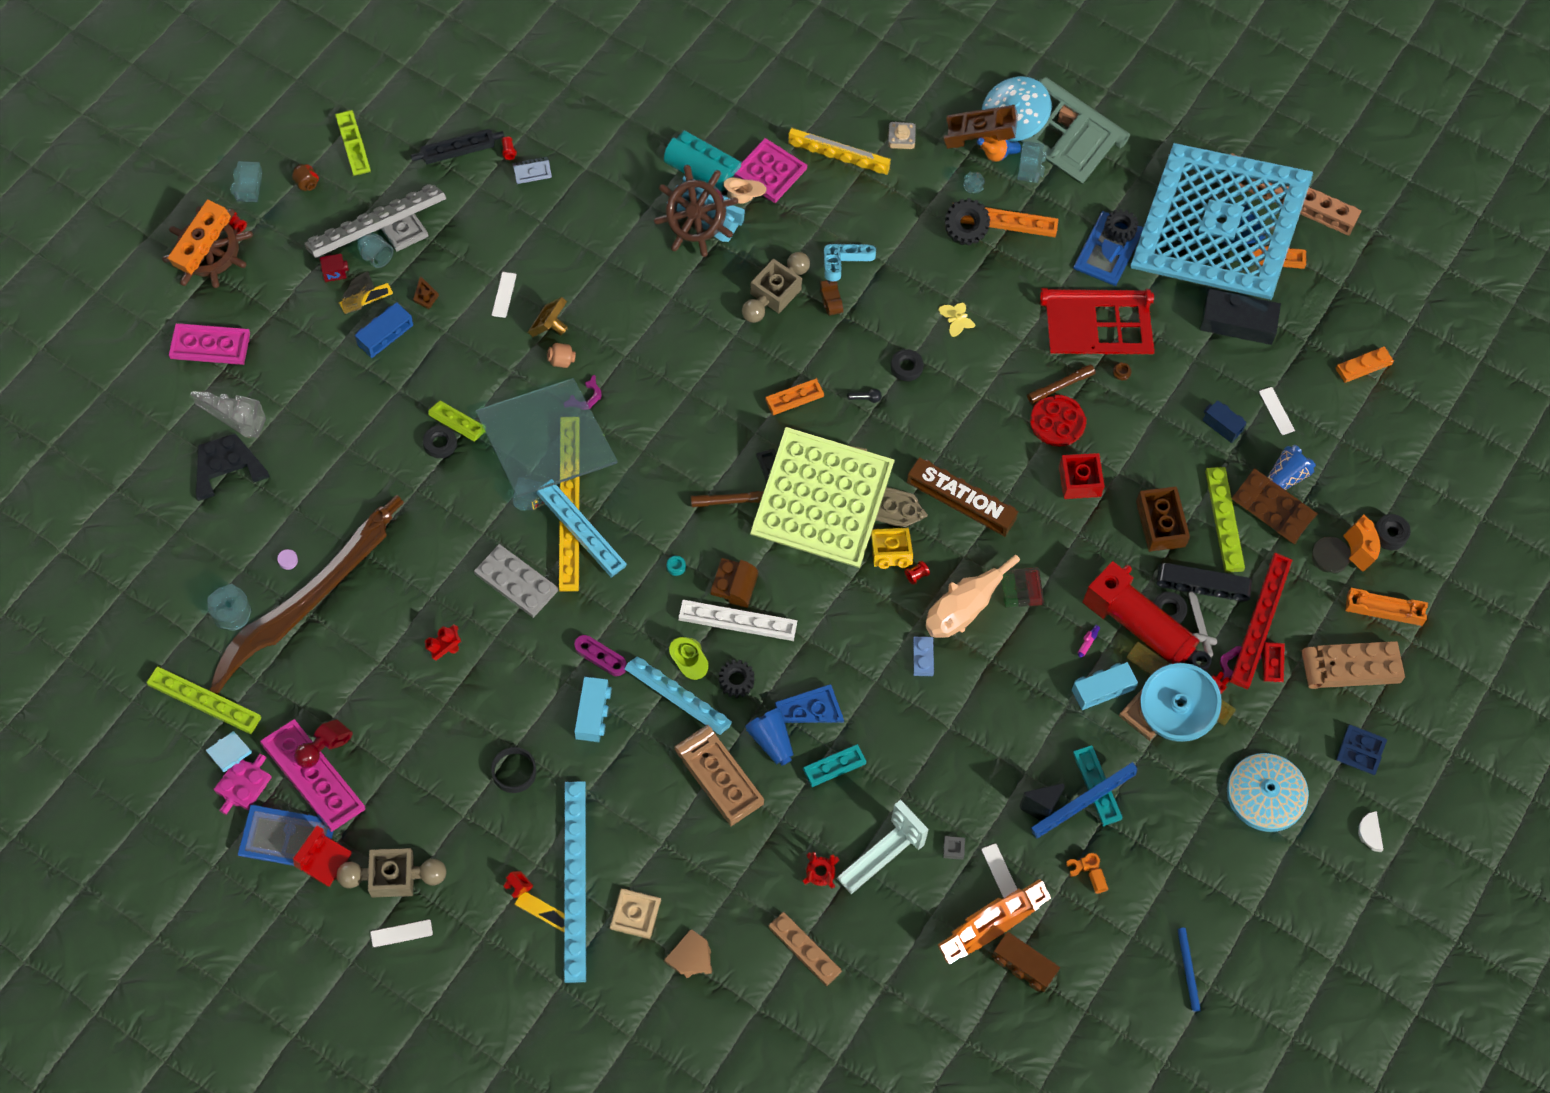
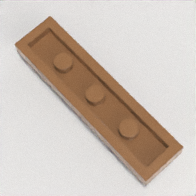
M784 912L769 925V929L826 987L841 974L842 970Z

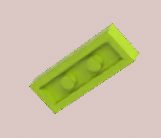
M439 401L429 409V416L474 442L485 433L486 426L442 401Z

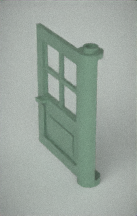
M1047 77L1041 78L1039 82L1044 85L1049 95L1061 103L1050 115L1044 127L1034 137L1031 136L1020 141L1083 184L1114 144L1119 148L1126 144L1130 133ZM1063 105L1079 114L1067 130L1052 121ZM1048 124L1064 133L1052 149L1037 140Z

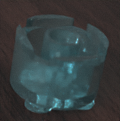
M229 584L218 588L208 597L209 613L219 628L234 631L248 623L252 609L245 593L240 588Z

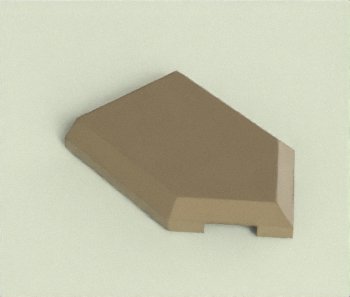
M886 487L876 521L905 528L928 515L922 509L914 494Z

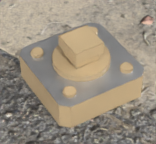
M891 122L889 124L888 146L890 148L913 149L915 147V124Z

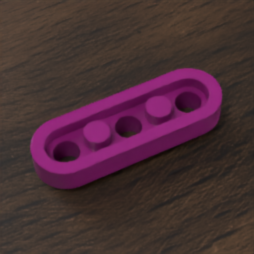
M588 635L579 636L575 640V650L580 656L613 676H621L626 672L625 667L627 663L621 655ZM583 645H587V646H588L587 649H582L581 647H582ZM599 655H603V656H604L603 659H598L597 657H598ZM615 665H619V666H620L619 669H614L613 667H614Z

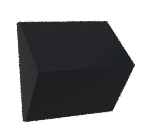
M1064 783L1024 792L1019 805L1020 809L1040 821L1044 820L1052 814L1064 790Z

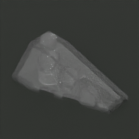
M192 391L191 396L196 405L248 438L259 437L266 421L260 401L243 396H236L235 399L228 398V395L225 394L216 397L212 393Z

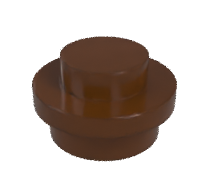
M1118 363L1113 368V375L1118 380H1127L1131 376V368L1127 363Z

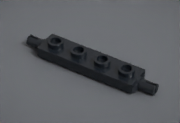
M490 129L422 146L420 153L411 154L412 162L423 159L427 165L492 148L495 145V140L505 136L503 131L492 133Z

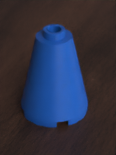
M779 708L773 709L765 713L764 716L758 717L745 725L746 731L775 764L780 763L783 766L792 761L791 757L794 754L782 711Z

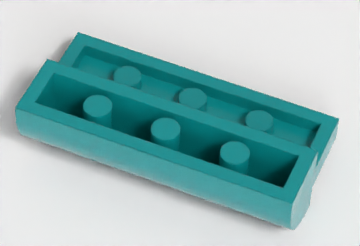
M685 130L677 139L672 138L664 154V162L684 174V166L690 165L692 176L695 180L709 182L714 171L719 170L721 175L715 187H717L721 194L726 189L724 187L725 180L732 178L741 167V162Z

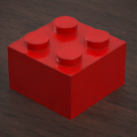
M1099 453L1062 455L1059 471L1064 499L1101 497L1105 486Z

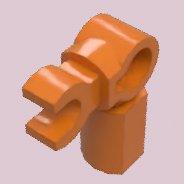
M1089 853L1086 857L1080 858L1079 861L1071 859L1066 862L1067 866L1073 865L1076 867L1075 870L1070 871V876H1076L1082 870L1084 872L1090 871L1089 877L1096 894L1108 890L1102 869H1099L1100 858L1098 855Z

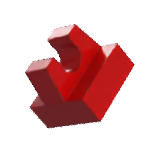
M521 871L511 872L506 877L507 881L504 885L505 889H510L512 886L515 888L514 893L511 895L513 898H518L525 892H529L533 887V884Z

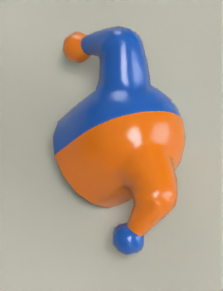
M997 136L983 137L977 140L978 145L981 146L991 161H1001L1008 154H1016L1021 151V145L1017 141H998Z

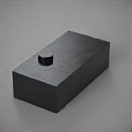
M1209 289L1204 303L1200 331L1272 345L1277 334L1281 303Z

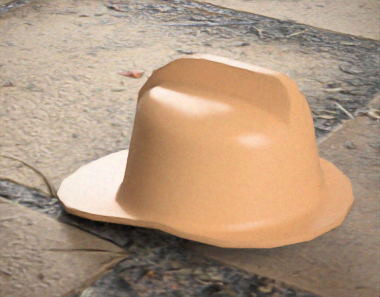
M728 178L724 182V187L727 189V197H736L739 204L746 203L752 197L761 196L766 192V186L754 180Z

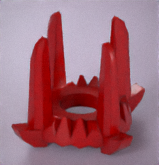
M814 851L806 854L810 862L806 868L807 878L802 882L805 885L810 882L817 886L828 885L833 889L835 885L832 880L836 874L834 865L839 862V858L835 857L834 854L830 856V859L816 857ZM817 866H824L827 872L825 875L819 876L816 874L815 868Z

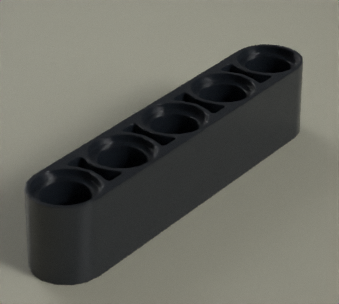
M1169 563L1160 564L1157 575V585L1162 588L1243 602L1249 601L1251 597L1252 580L1248 577Z

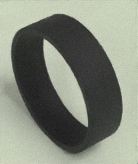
M518 747L507 748L499 752L491 766L495 784L501 790L508 793H519L528 789L533 784L537 774L533 756L528 751ZM521 754L530 759L534 769L532 776L526 783L517 787H508L496 779L495 767L504 756Z

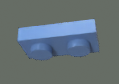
M913 637L914 676L934 675L933 637Z

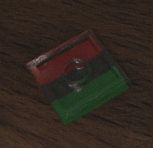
M1039 567L1009 569L1003 574L1001 582L1005 608L1044 605Z

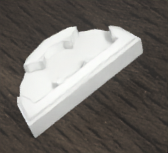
M1376 811L1367 814L1358 826V834L1362 843L1372 848L1371 850L1382 852L1383 844Z

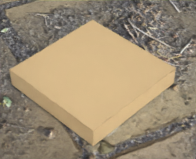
M621 888L610 929L650 939L661 898Z

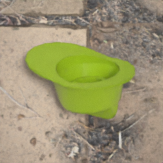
M687 637L674 639L670 644L669 652L681 672L690 679L697 680L703 678L708 671V661L702 652L700 643L693 638Z

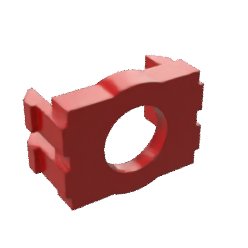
M1222 672L1216 677L1212 676L1218 685L1220 694L1226 690V684L1230 681L1227 676L1222 682L1220 681L1224 676Z

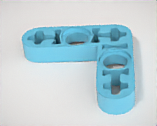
M856 244L826 245L824 248L825 278L829 281L841 279V261L874 260L876 258V248L872 245Z

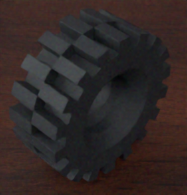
M964 198L960 199L959 202H954L946 213L945 229L948 232V236L954 242H959L960 245L976 244L988 232L990 225L989 212L984 208L985 205L978 203V200L975 199L973 201L971 198H967V200H964ZM968 215L974 219V226L972 228L965 229L961 226L960 220L963 216Z

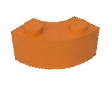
M1363 515L1343 535L1351 548L1349 560L1361 571H1365L1378 558L1380 552V540L1374 523Z

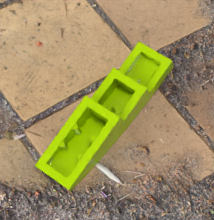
M353 110L336 114L353 176L371 172Z

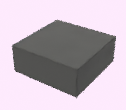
M945 836L943 858L963 860L965 838Z

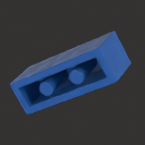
M396 302L393 306H389L380 316L375 317L366 327L358 330L357 334H355L357 345L373 358L413 326L412 316Z

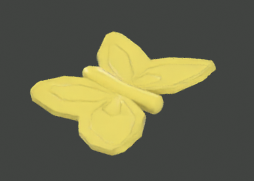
M959 303L954 307L951 305L939 307L940 314L949 318V323L952 322L949 330L952 337L959 335L963 328L975 327V323L971 319L966 318V305L964 303Z

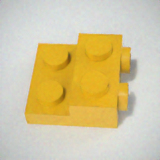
M909 528L872 530L871 541L874 567L879 566L882 569H886L889 566H899L906 568L908 565L913 564V550Z

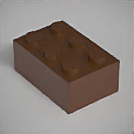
M1177 486L1140 491L1136 504L1148 551L1186 547L1190 535Z

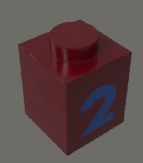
M342 254L320 257L325 282L347 279L346 271H349L347 260L343 261Z

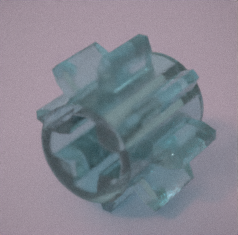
M969 172L964 176L963 186L967 192L978 194L984 189L985 180L980 173Z

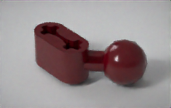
M339 720L326 722L315 731L314 737L316 739L312 743H302L296 748L294 760L302 768H312L319 761L320 751L324 747L334 749L345 745L351 739L353 732Z

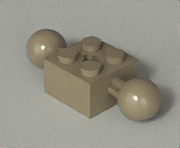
M795 252L791 254L787 260V267L773 259L751 282V295L757 298V300H748L743 305L742 315L745 320L751 323L762 320L765 315L766 305L780 313L801 291L802 278L798 275L806 273L810 267L809 257L805 253Z
M411 848L369 850V868H361L355 862H346L338 868L336 877L339 884L345 888H354L361 881H368V891L371 897L413 896V879H422L428 885H438L446 877V867L438 859H429L422 866L414 867V855Z

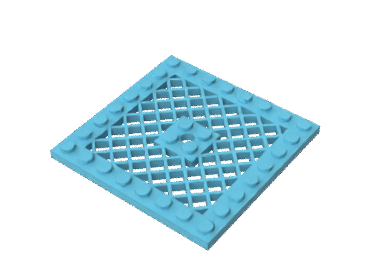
M1173 143L1135 251L1131 268L1272 300L1313 172ZM1194 169L1196 174L1189 177L1186 172ZM1211 172L1214 177L1206 181L1204 176ZM1229 176L1231 181L1223 184L1221 179ZM1200 178L1203 183L1195 186L1193 181ZM1246 180L1248 185L1241 188L1238 183ZM1218 182L1220 187L1212 190L1210 185ZM1264 183L1266 188L1258 191L1256 186ZM1189 184L1191 189L1183 192L1181 187ZM1235 185L1237 191L1230 194L1227 189ZM1281 187L1284 192L1276 195L1273 190ZM1207 188L1208 193L1201 196L1198 191ZM1252 189L1255 194L1247 198L1245 192ZM1178 190L1180 195L1175 197L1176 192ZM1223 191L1226 196L1218 199L1216 194ZM1195 193L1197 198L1190 202L1187 197ZM1270 193L1272 198L1265 201L1262 196ZM1241 195L1244 200L1236 203L1233 198ZM1285 197L1284 203L1282 205L1280 200ZM1184 199L1186 204L1178 207L1176 202ZM1259 199L1261 204L1253 207L1251 202ZM1276 202L1279 207L1271 211L1269 205ZM1201 203L1203 208L1195 211L1193 206ZM1246 204L1249 207V210L1245 211L1243 207ZM1173 205L1175 210L1170 212L1171 206ZM1265 208L1267 213L1259 216L1257 211ZM1190 209L1192 214L1184 217L1182 212ZM1280 213L1279 218L1277 220L1274 215ZM1178 214L1181 219L1173 223L1171 217ZM1202 214H1204L1203 220H1201V218L1199 217ZM1253 214L1256 219L1248 223L1245 217ZM1224 217L1227 220L1224 223H1219L1217 219ZM1271 217L1274 223L1266 226L1263 221ZM1196 218L1198 223L1190 226L1188 221ZM1242 220L1245 225L1239 227ZM1166 221H1168V223H1169L1170 225L1164 227L1165 224H1166ZM1185 224L1187 229L1179 232L1177 227ZM1260 224L1262 229L1254 232L1252 227ZM1275 228L1274 233H1273V236H1272L1271 233H1270V230H1272V229ZM1197 229H1199L1200 234L1198 236H1196V234L1194 233V231ZM1248 229L1250 235L1243 238L1240 233ZM1173 230L1175 235L1167 238L1165 233ZM1190 233L1193 238L1185 242L1182 237ZM1266 233L1268 239L1261 242L1258 236ZM1161 235H1162L1164 241H1162V242L1159 243L1160 238H1161ZM1236 235H1237V237L1239 238V240H1238L1237 242H1235V243L1232 244V243L1230 242V240H1231V241H1234V240H1235V237H1236ZM1208 237L1210 243L1203 246L1200 241ZM1179 239L1181 245L1174 248L1171 243ZM1254 239L1257 244L1249 248L1247 242ZM1225 241L1228 246L1220 250L1218 244ZM1196 243L1199 248L1191 252L1189 246ZM1270 244L1268 251H1266L1264 246ZM1168 245L1170 250L1162 254L1160 248ZM1243 245L1246 250L1237 253L1235 248ZM1214 247L1217 252L1208 255L1206 250ZM1185 249L1188 254L1179 257L1177 252ZM1261 249L1263 254L1255 257L1252 252ZM1232 251L1234 256L1226 260L1223 254ZM1203 253L1205 258L1197 261L1194 256ZM1249 254L1252 260L1244 263L1241 258ZM1220 256L1223 262L1214 265L1212 260ZM1264 260L1263 266L1261 267L1259 262ZM1238 261L1240 266L1232 269L1230 264ZM1255 264L1258 270L1250 273L1247 268Z

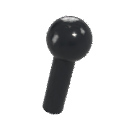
M875 388L868 392L847 393L848 400H869L872 403H877L882 398L881 392Z

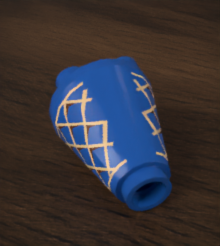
M1286 446L1269 473L1268 478L1284 490H1287L1314 473L1313 468L1316 464L1310 458L1306 459L1301 454L1302 450L1298 446Z

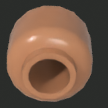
M554 343L548 349L547 360L554 367L568 368L571 362L575 361V351H572V347L569 344Z

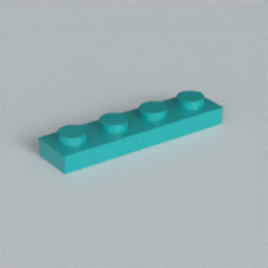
M1092 745L1073 752L1088 791L1106 780ZM1112 791L1093 802L1103 826L1122 820L1123 817Z

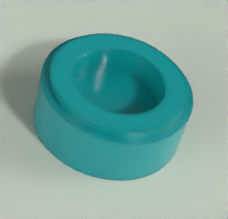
M672 556L667 560V571L671 575L679 576L684 573L686 562L682 557Z

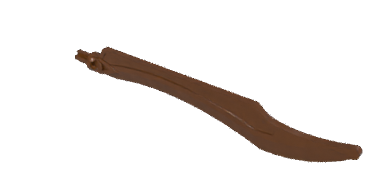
M395 495L384 507H378L358 528L338 555L305 587L271 612L245 626L236 635L216 668L210 688L211 692L218 695L232 674L255 652L264 647L276 645L387 536L385 531L386 524L392 519L391 515L404 503L398 495Z

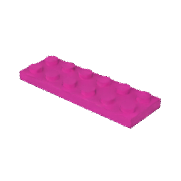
M294 719L262 739L261 745L332 832L364 811L365 805L321 751L319 761L312 768L298 766L294 760L296 748L302 743H312L313 741Z

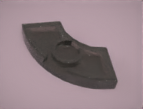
M368 271L353 279L346 292H344L342 306L345 314L362 309L363 297L374 289Z

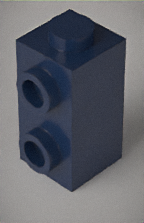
M1218 400L1213 405L1209 404L1204 410L1203 422L1231 443L1243 432L1247 424L1240 415H1236L1227 405L1222 404Z

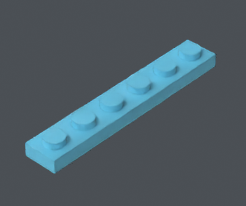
M552 480L537 490L536 494L611 578L626 567L627 564Z
M637 656L627 663L625 670L703 724L709 725L719 735L730 727L732 721L726 718L724 714L710 707L708 703L694 696L692 692L678 685L676 681L665 676L660 670L649 665L644 659Z

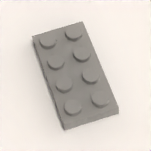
M500 544L474 570V574L532 618L559 591L556 585Z

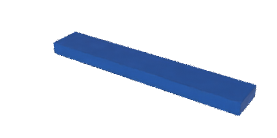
M1133 762L1031 827L1032 834L1038 839L1137 774V767Z

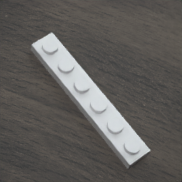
M687 600L682 601L679 614L680 621L794 641L797 620Z

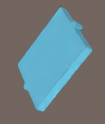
M234 731L223 739H219L216 744L206 750L223 772L235 764H239L242 759L252 753Z

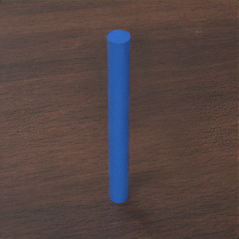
M1179 928L1178 935L1192 1011H1200L1186 928Z

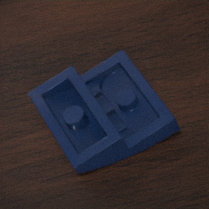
M1349 724L1336 761L1375 776L1387 739Z

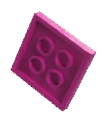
M765 138L741 163V167L733 177L763 183L766 186V192L763 196L776 203L806 171L807 164Z

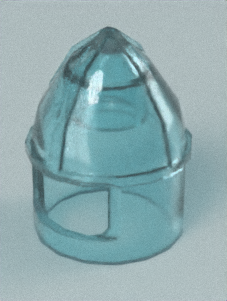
M370 233L357 239L358 251L365 261H370L374 267L381 268L391 260L394 251L393 247L384 241L380 235Z

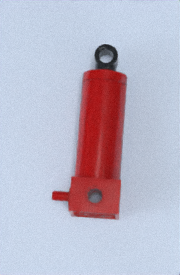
M1112 561L1089 585L1082 603L1102 619L1109 614L1170 664H1191L1207 672L1212 659L1207 652L1197 650L1196 646L1200 639L1131 585L1134 579L1129 574L1132 571L1131 566L1126 565L1122 569ZM1196 661L1202 662L1204 666L1198 665Z

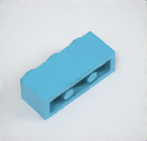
M1128 662L1124 664L1117 663L1111 666L1110 669L1106 671L1099 670L1088 678H1078L1073 685L1072 692L1081 710L1135 690L1138 682Z
M584 677L575 727V738L577 740L600 742V736H604L605 724H603V718L607 717L609 708L606 705V700L610 699L612 687L608 686V680Z

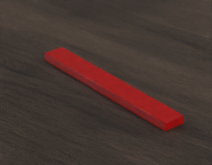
M1277 553L1273 554L1229 681L1230 683L1247 690L1249 689L1292 559Z

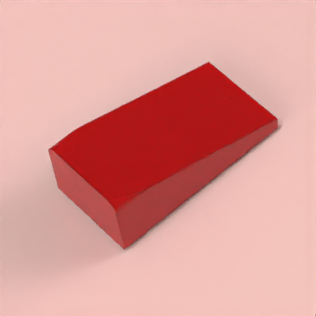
M1264 643L1262 649L1263 681L1284 682V643Z

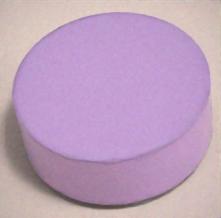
M289 549L281 551L277 558L280 567L286 570L293 569L298 563L296 553Z

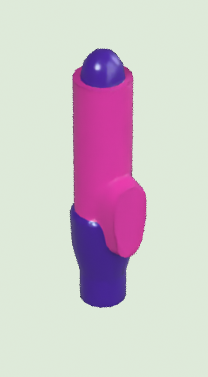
M1095 625L1084 636V643L1078 651L1079 657H1083L1097 637L1100 630L1099 626Z

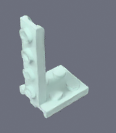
M901 800L894 805L891 822L896 828L839 875L838 880L851 894L911 843L918 850L925 845L929 829Z

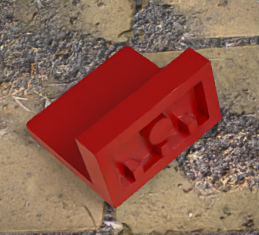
M316 825L293 858V862L296 868L329 887L336 878L338 868L348 861L352 852L326 837L324 829Z

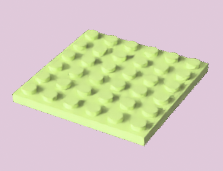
M786 427L750 534L860 568L894 465V459Z

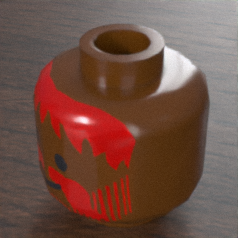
M300 164L293 170L292 179L300 190H313L316 187L319 177L310 165Z

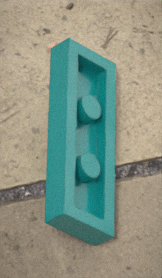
M857 744L803 767V771L811 787H814L865 765L866 759Z

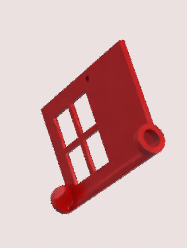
M1041 288L1040 304L1041 306H1046L1050 354H1154L1149 310L1150 304L1154 302V293L1150 289L1141 291L1048 290L1047 288ZM1095 307H1115L1116 322H1097ZM1119 307H1138L1140 323H1120ZM1097 327H1117L1118 343H1099ZM1121 327H1140L1142 343H1123Z

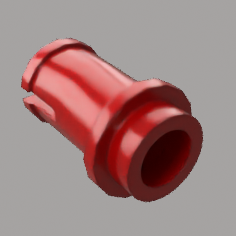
M511 137L502 138L503 157L507 160L514 159L516 150L513 147V139Z

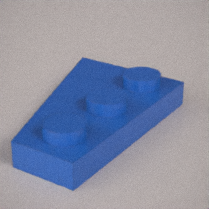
M831 684L775 702V707L782 711L785 723H844V718Z

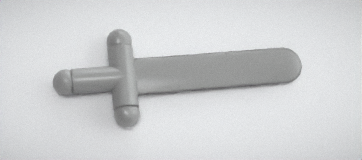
M1189 592L1199 633L1193 635L1200 639L1204 651L1212 657L1211 645H1216L1217 639L1208 636L1195 593Z

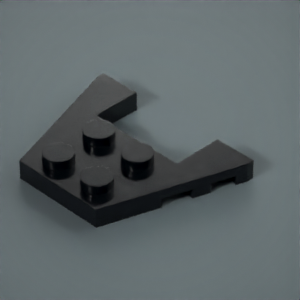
M236 433L198 446L196 485L198 501L215 496L210 479L248 467L253 483L270 478L265 467Z

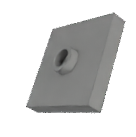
M415 214L381 228L396 252L428 237V232Z

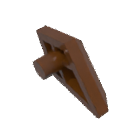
M420 277L413 301L430 309L439 294Z

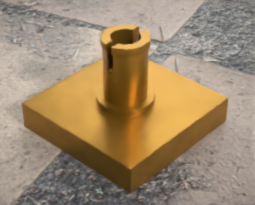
M560 297L546 304L527 333L534 337L549 330L551 327L559 335H562L568 326L562 323L557 316L567 301Z

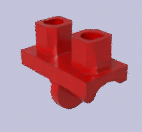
M454 624L450 628L444 626L440 628L437 638L429 637L425 640L426 649L431 652L432 659L436 661L448 651L452 654L458 652V644L461 642L458 635V626Z

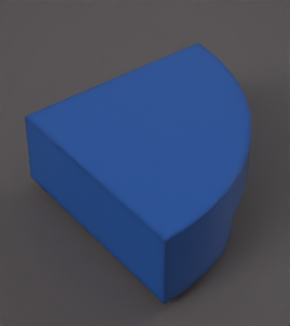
M1104 239L1102 253L1111 263L1121 248L1119 245Z

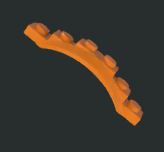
M1038 879L1023 890L1017 889L1003 899L997 898L966 918V923L952 931V936L938 944L946 962L951 964L960 957H965L983 947L1051 899L1043 881Z

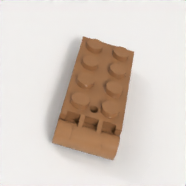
M1397 641L1317 646V648L1307 647L1301 651L1310 689L1398 684L1405 678Z
M709 725L704 726L674 746L682 762L730 826H733L764 805V798Z

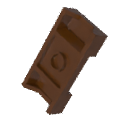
M1015 105L947 115L949 130L948 135L944 136L947 149L964 146L965 140L997 136L998 141L1015 138L1018 121Z
M1255 468L1232 498L1293 544H1296L1306 527L1318 515L1314 510Z

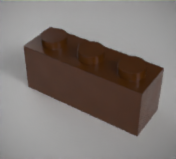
M1009 932L1006 933L992 955L998 965L1001 967L1006 966L1012 970V974L1015 977L1025 979L1036 991L1041 990L1045 992L1060 969L1058 965Z

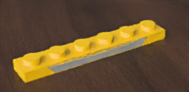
M791 128L789 132L788 144L823 154L829 158L842 160L845 163H851L877 173L887 175L889 172L891 161L889 158Z

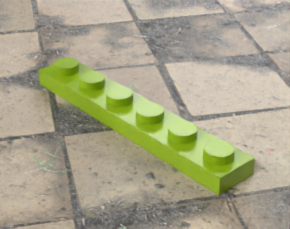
M1207 468L1206 477L1225 573L1243 572L1245 565L1226 468Z
M158 666L147 681L148 686L249 734H252L261 720L259 714Z

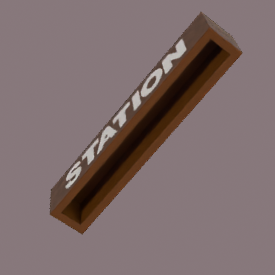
M919 457L908 474L907 483L1004 537H1006L1017 519L1018 511L1013 506L1002 503L995 496H990L980 488L969 485L962 478H957L947 470L936 467L929 460Z

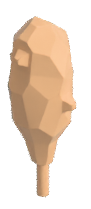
M1014 555L998 569L993 568L980 576L963 578L957 584L951 582L949 584V591L928 612L926 629L929 634L935 638L950 637L957 632H964L965 627L988 605L991 595L1003 578V574L1018 563L1020 558Z

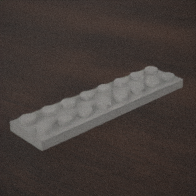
M426 185L421 191L408 193L405 198L401 200L395 199L390 202V205L385 207H377L370 214L359 215L352 222L346 221L342 223L341 227L328 229L321 236L310 237L304 243L305 247L315 258L443 201L446 199L445 194L435 185Z

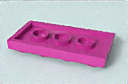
M176 323L169 357L170 359L244 365L250 330Z

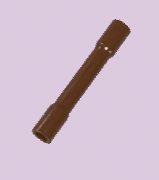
M1089 364L1069 376L1027 394L1028 401L1034 404L1056 391L1094 375L1095 369Z
M764 491L691 496V507L746 502L760 503Z

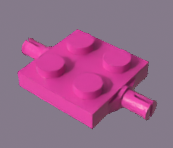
M259 754L253 763L241 760L239 764H235L228 769L214 789L217 794L226 799V802L219 809L220 812L227 815L233 805L241 806L249 811L250 806L253 805L272 778L270 774L260 768L267 759L264 755Z

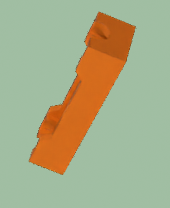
M1351 588L1347 594V612L1423 626L1427 620L1425 613L1428 608V602L1382 596ZM1352 598L1357 599L1356 604H1353ZM1417 610L1420 611V615H1419V616H1417V614H1416V611H1417Z

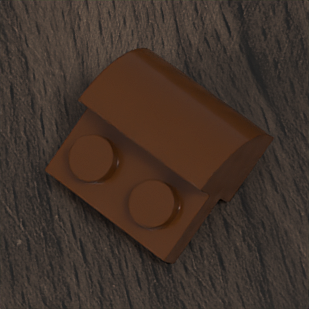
M721 558L711 589V595L728 599L731 604L748 608L758 577L757 568L743 560L735 562Z

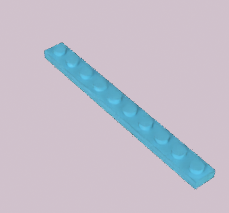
M565 782V983L586 982L585 782Z

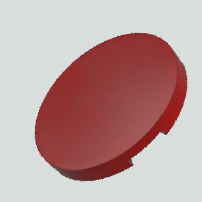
M1054 395L1041 399L1035 404L1030 416V425L1034 434L1044 443L1052 446H1067L1076 442L1084 433L1086 417L1078 402L1064 395Z

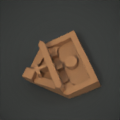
M692 929L664 960L668 966L678 973L684 974L686 978L703 972L705 974L712 973L710 965L711 949L708 946V942Z

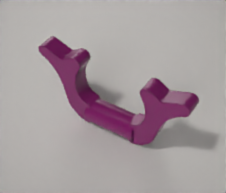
M595 375L592 376L590 381L585 383L587 388L595 391L594 395L584 403L577 402L571 396L570 401L564 403L565 409L576 408L588 411L601 399L602 393L596 384Z
M1236 646L1220 658V666L1224 673L1222 681L1226 676L1228 678L1232 676L1233 671L1229 669L1227 662L1239 655L1241 646Z

